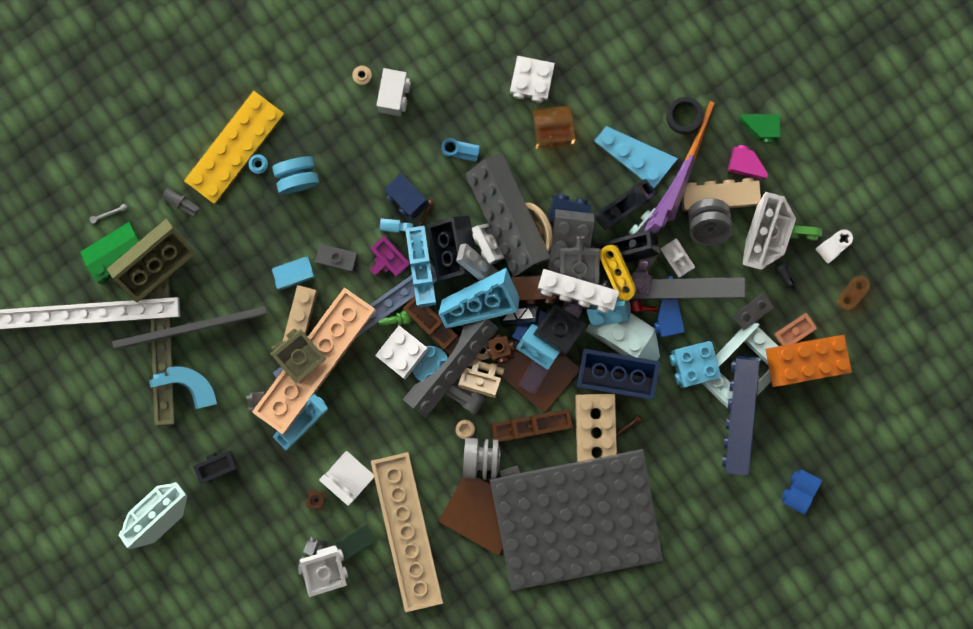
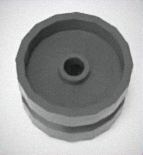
M707 198L692 204L688 211V221L690 224V237L694 242L703 246H715L724 243L731 237L732 222L730 220L731 213L728 204L716 198Z

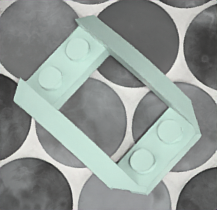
M754 322L744 331L742 329L738 331L716 354L718 367L743 342L768 365L765 349L777 347L778 345L758 327L760 324ZM769 370L759 379L757 395L771 382ZM721 374L718 379L703 382L702 384L728 408V400L732 399L733 392L729 391L730 381Z

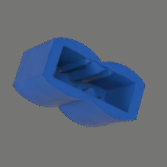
M799 469L798 472L794 471L790 478V482H792L790 488H786L781 496V499H783L782 504L801 514H805L822 480L802 469Z

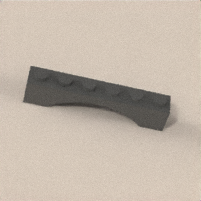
M489 319L464 324L460 339L447 361L431 376L415 384L403 400L426 418L499 328Z

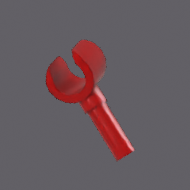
M641 301L630 303L632 312H657L658 310L657 307L641 306Z

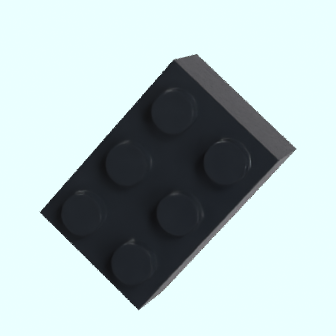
M470 216L451 217L428 224L427 230L437 281L454 280L472 275L456 261L460 245L466 243L476 251Z

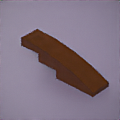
M414 297L403 309L451 355L460 338L450 328H445L442 320L428 306L417 308L416 297Z
M569 409L491 424L493 439L498 440V442L573 428Z

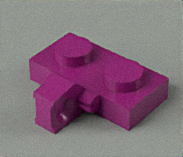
M385 236L370 248L377 256L374 259L376 264L370 269L374 276L382 270L385 273L390 270L397 277L410 265L407 259Z

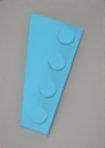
M607 126L594 141L640 179H647L653 188L656 187L678 159Z

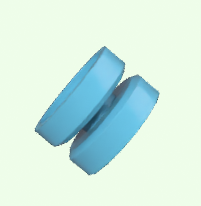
M313 157L294 158L280 162L272 167L274 176L281 179L276 183L279 194L299 192L320 184L317 173L310 172L315 168Z

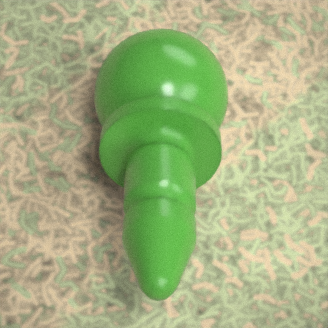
M402 310L400 313L396 312L395 316L383 318L378 324L389 325L397 323L398 326L401 324L408 325L412 323L413 318L405 310Z

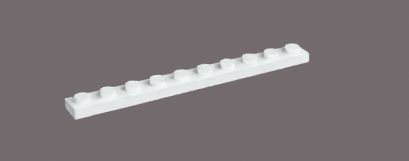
M178 297L146 299L140 300L138 303L131 300L0 310V329L180 317V302Z

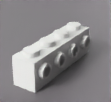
M543 269L538 290H541L543 295L552 297V294L560 296L559 299L571 302L572 299L578 301V305L588 308L592 305L598 307L597 310L604 313L614 310L619 291L546 269Z

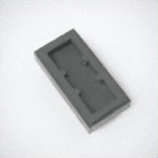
M320 244L315 262L353 272L357 253Z

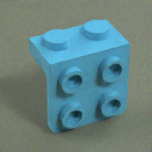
M710 341L671 351L672 355H669L671 365L675 366L676 374H674L677 385H680V388L715 380L721 376L713 344Z

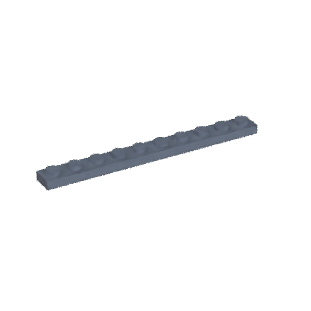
M430 263L434 284L437 282L435 268ZM412 275L370 304L376 311L357 337L415 297ZM280 367L273 374L278 378L284 369Z

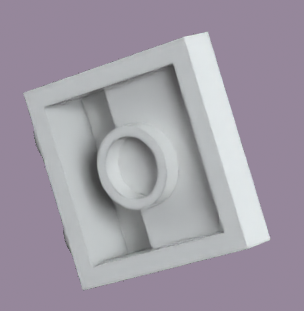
M517 56L510 94H513V97L517 99H524V97L532 98V101L537 103L547 101L555 63Z
M489 223L472 228L474 242L480 247L481 255L488 263L492 265L505 259L492 234Z
M335 545L318 550L316 555L300 559L309 597L347 586L345 578H348L345 566L342 567L341 561H344L341 549L338 550Z

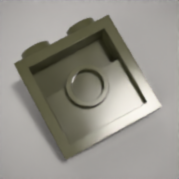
M294 328L286 335L288 337L287 340L283 343L278 341L271 347L273 351L270 354L297 384L324 362L326 358L301 329L296 330Z

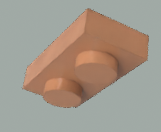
M804 313L776 332L774 336L781 346L794 344L816 330L817 327L808 314Z

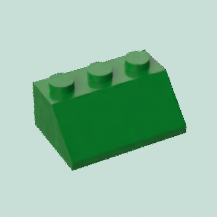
M130 222L80 251L84 263L96 283L102 284L112 278L107 268L141 240Z

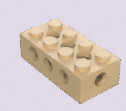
M615 394L575 395L577 462L594 459L591 453L594 447L601 449L600 457L617 454ZM593 408H597L600 411L598 419H593L590 415ZM595 427L601 431V435L597 439L591 436V430Z

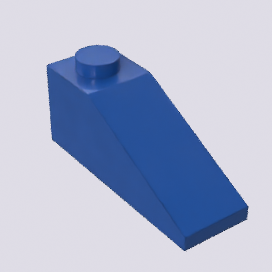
M661 299L656 317L657 323H654L656 334H659L660 338L685 332L678 299Z

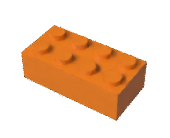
M845 335L765 349L772 387L852 373Z

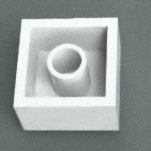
M383 68L377 100L379 113L401 116L402 111H406L407 101L405 93H409L411 84L406 72Z

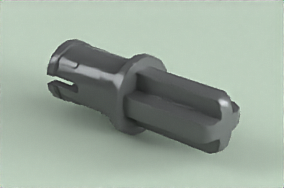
M167 188L162 196L163 199L175 205L176 209L180 208L193 217L197 215L200 209L188 201L185 196H180L170 190V188Z

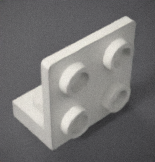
M346 451L319 481L349 506L374 478V474Z

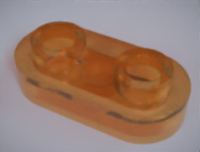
M864 276L854 277L837 298L839 307L844 310L853 309L869 291V280ZM857 282L861 283V289L856 288ZM845 297L850 299L849 304L844 303Z

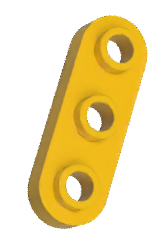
M607 245L600 251V260L613 289L619 291L618 298L624 301L630 300L636 293V286L619 249L614 245ZM608 251H611L614 256L610 257ZM616 269H620L622 274H617ZM625 286L629 288V292L624 290Z

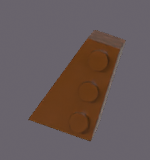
M541 276L511 277L520 297L519 302L537 304V301H544V304H553L555 301H563L559 299L560 296L552 294V297L541 294V290H538Z

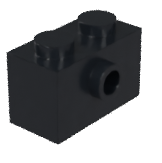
M227 451L220 455L216 452L207 456L206 461L193 466L200 484L239 469L232 451Z

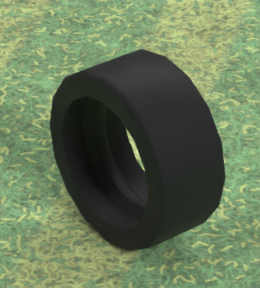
M680 97L673 101L667 110V124L678 134H691L702 123L703 109L695 99ZM689 105L694 109L696 118L692 125L683 127L675 122L673 115L677 107Z

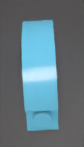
M169 367L166 368L168 376H165V373L153 375L154 379L149 380L151 388L169 383L184 385L192 394L195 409L217 404L214 391L209 382L192 369Z
M313 394L307 400L305 408L285 435L277 431L273 438L285 450L289 449L328 410L325 402Z

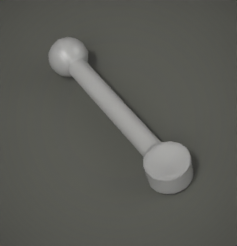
M122 204L120 208L109 211L97 217L91 216L89 220L91 223L95 224L98 222L99 219L105 218L120 211H127V205Z

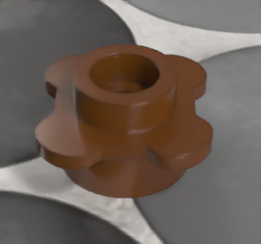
M310 490L306 507L322 511L325 508L324 499L327 498L326 493H317L314 490Z

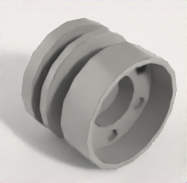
M465 438L463 478L476 479L478 471H482L483 480H486L487 471H491V479L496 478L500 467L498 440L493 439V448H488V439H485L483 447H479L478 438Z

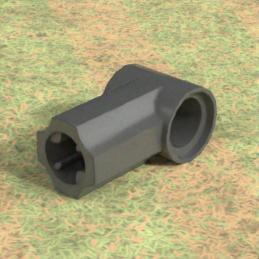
M455 381L445 394L462 404V407L477 415L486 398L476 392L459 388V383Z

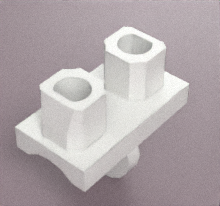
M677 238L660 248L678 278L695 268Z

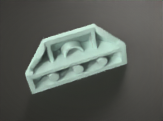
M631 313L627 322L591 326L590 323L585 330L621 355L655 361L660 357L656 330Z
M175 482L155 487L128 512L122 531L119 533V537L128 549L155 543L183 517L187 495L179 484Z

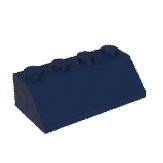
M583 349L577 387L654 400L660 361Z

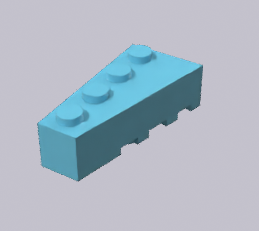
M505 268L442 299L439 316L445 328L507 315L518 312L520 297Z

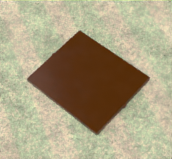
M514 341L516 351L513 354L515 358L510 359L507 363H496L499 367L505 368L503 376H499L545 413L577 375L579 367L569 358L559 353L547 370L517 350L516 347L519 342Z
M478 477L476 479L462 478L456 491L451 495V499L438 522L499 556L503 545L491 484Z

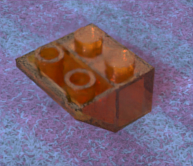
M570 105L532 109L536 148L574 144L575 133Z

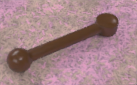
M428 200L429 205L418 227L423 226L431 207L435 204L433 200Z
M637 415L635 420L616 432V437L634 424L640 423L642 417Z

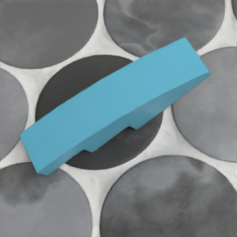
M425 227L406 228L417 308L436 305Z

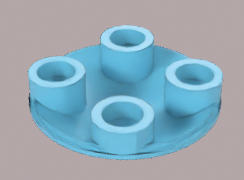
M426 346L429 350L412 371L419 381H423L431 376L447 361L448 356L442 349L436 346Z

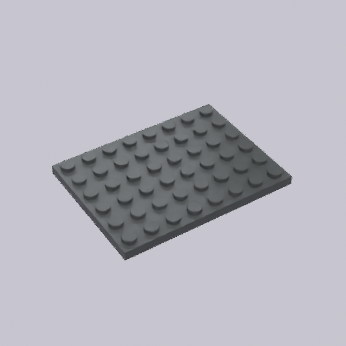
M643 449L490 479L511 591L663 561Z

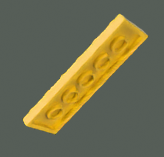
M253 91L184 181L212 203L216 204L285 114Z

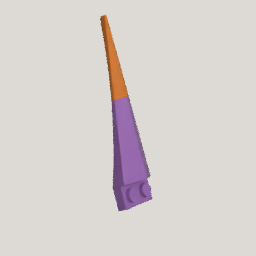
M709 102L685 161L669 189L655 208L656 210L649 217L644 231L650 230L653 233H658L667 221L675 219L711 116L714 102Z

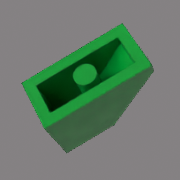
M741 114L739 117V122L757 140H763V143H775V140L780 138V114Z

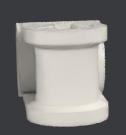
M841 230L819 245L816 251L828 264L852 243L853 235L848 230ZM845 235L847 238L845 239V242L841 243L839 241L841 239L840 236Z

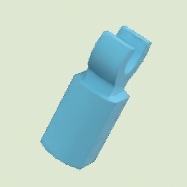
M381 218L380 231L406 232V228H413L414 225L412 223H400V220Z

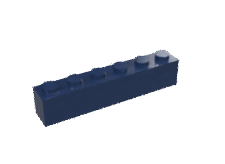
M737 356L736 361H732L731 372H735L734 380H730L729 388L733 395L732 399L728 400V410L731 411V416L726 421L729 437H725L724 448H727V456H723L722 467H726L725 473L746 476L750 473L761 358Z

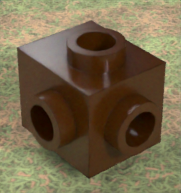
M497 335L492 337L493 340L488 341L489 347H486L488 356L496 363H507L510 359L515 358L513 354L516 351L513 340L510 341L507 336ZM503 346L502 350L500 351L496 349L497 347Z

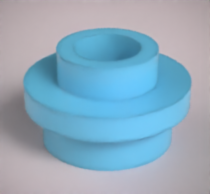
M254 155L249 160V168L256 174L263 173L268 167L267 159L262 155ZM257 161L262 162V165L259 168L255 167V163Z

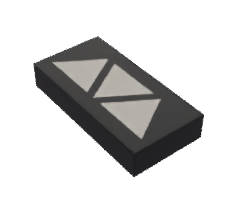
M538 304L519 305L518 312L502 315L501 325L503 327L538 324L540 306Z

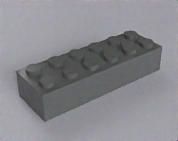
M503 154L486 158L466 173L468 182L473 189L484 217L489 223L492 234L500 247L501 253L505 257L513 277L530 272L550 259L551 256L546 249Z

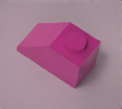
M738 145V147L732 149L727 172L761 180L767 178L768 173L754 151L749 150V147Z

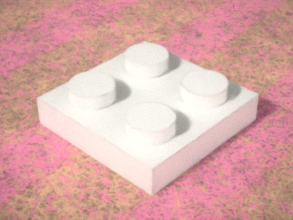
M398 326L375 356L402 378L406 379L429 349L401 326Z

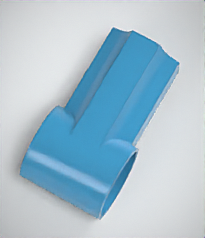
M448 138L443 142L441 152L447 158L477 162L480 146ZM452 144L455 146V151L449 153L445 150V146Z

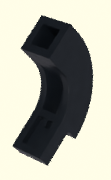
M644 179L593 215L597 219L598 224L606 230L634 212L657 193L648 180Z

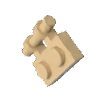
M478 358L473 359L468 365L472 367V370L466 368L463 371L458 387L495 398L501 382V378L496 377L495 374L503 376L505 368L499 367L495 363L482 362ZM482 369L485 371H489V373L485 374L482 372H478V370Z

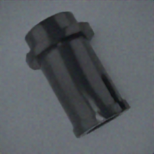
M783 262L775 267V273L780 276L786 288H788L793 283H796L797 280L788 269L789 265Z

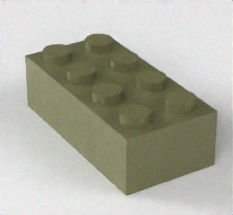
M166 218L108 267L107 270L125 292L138 303L196 254V252Z

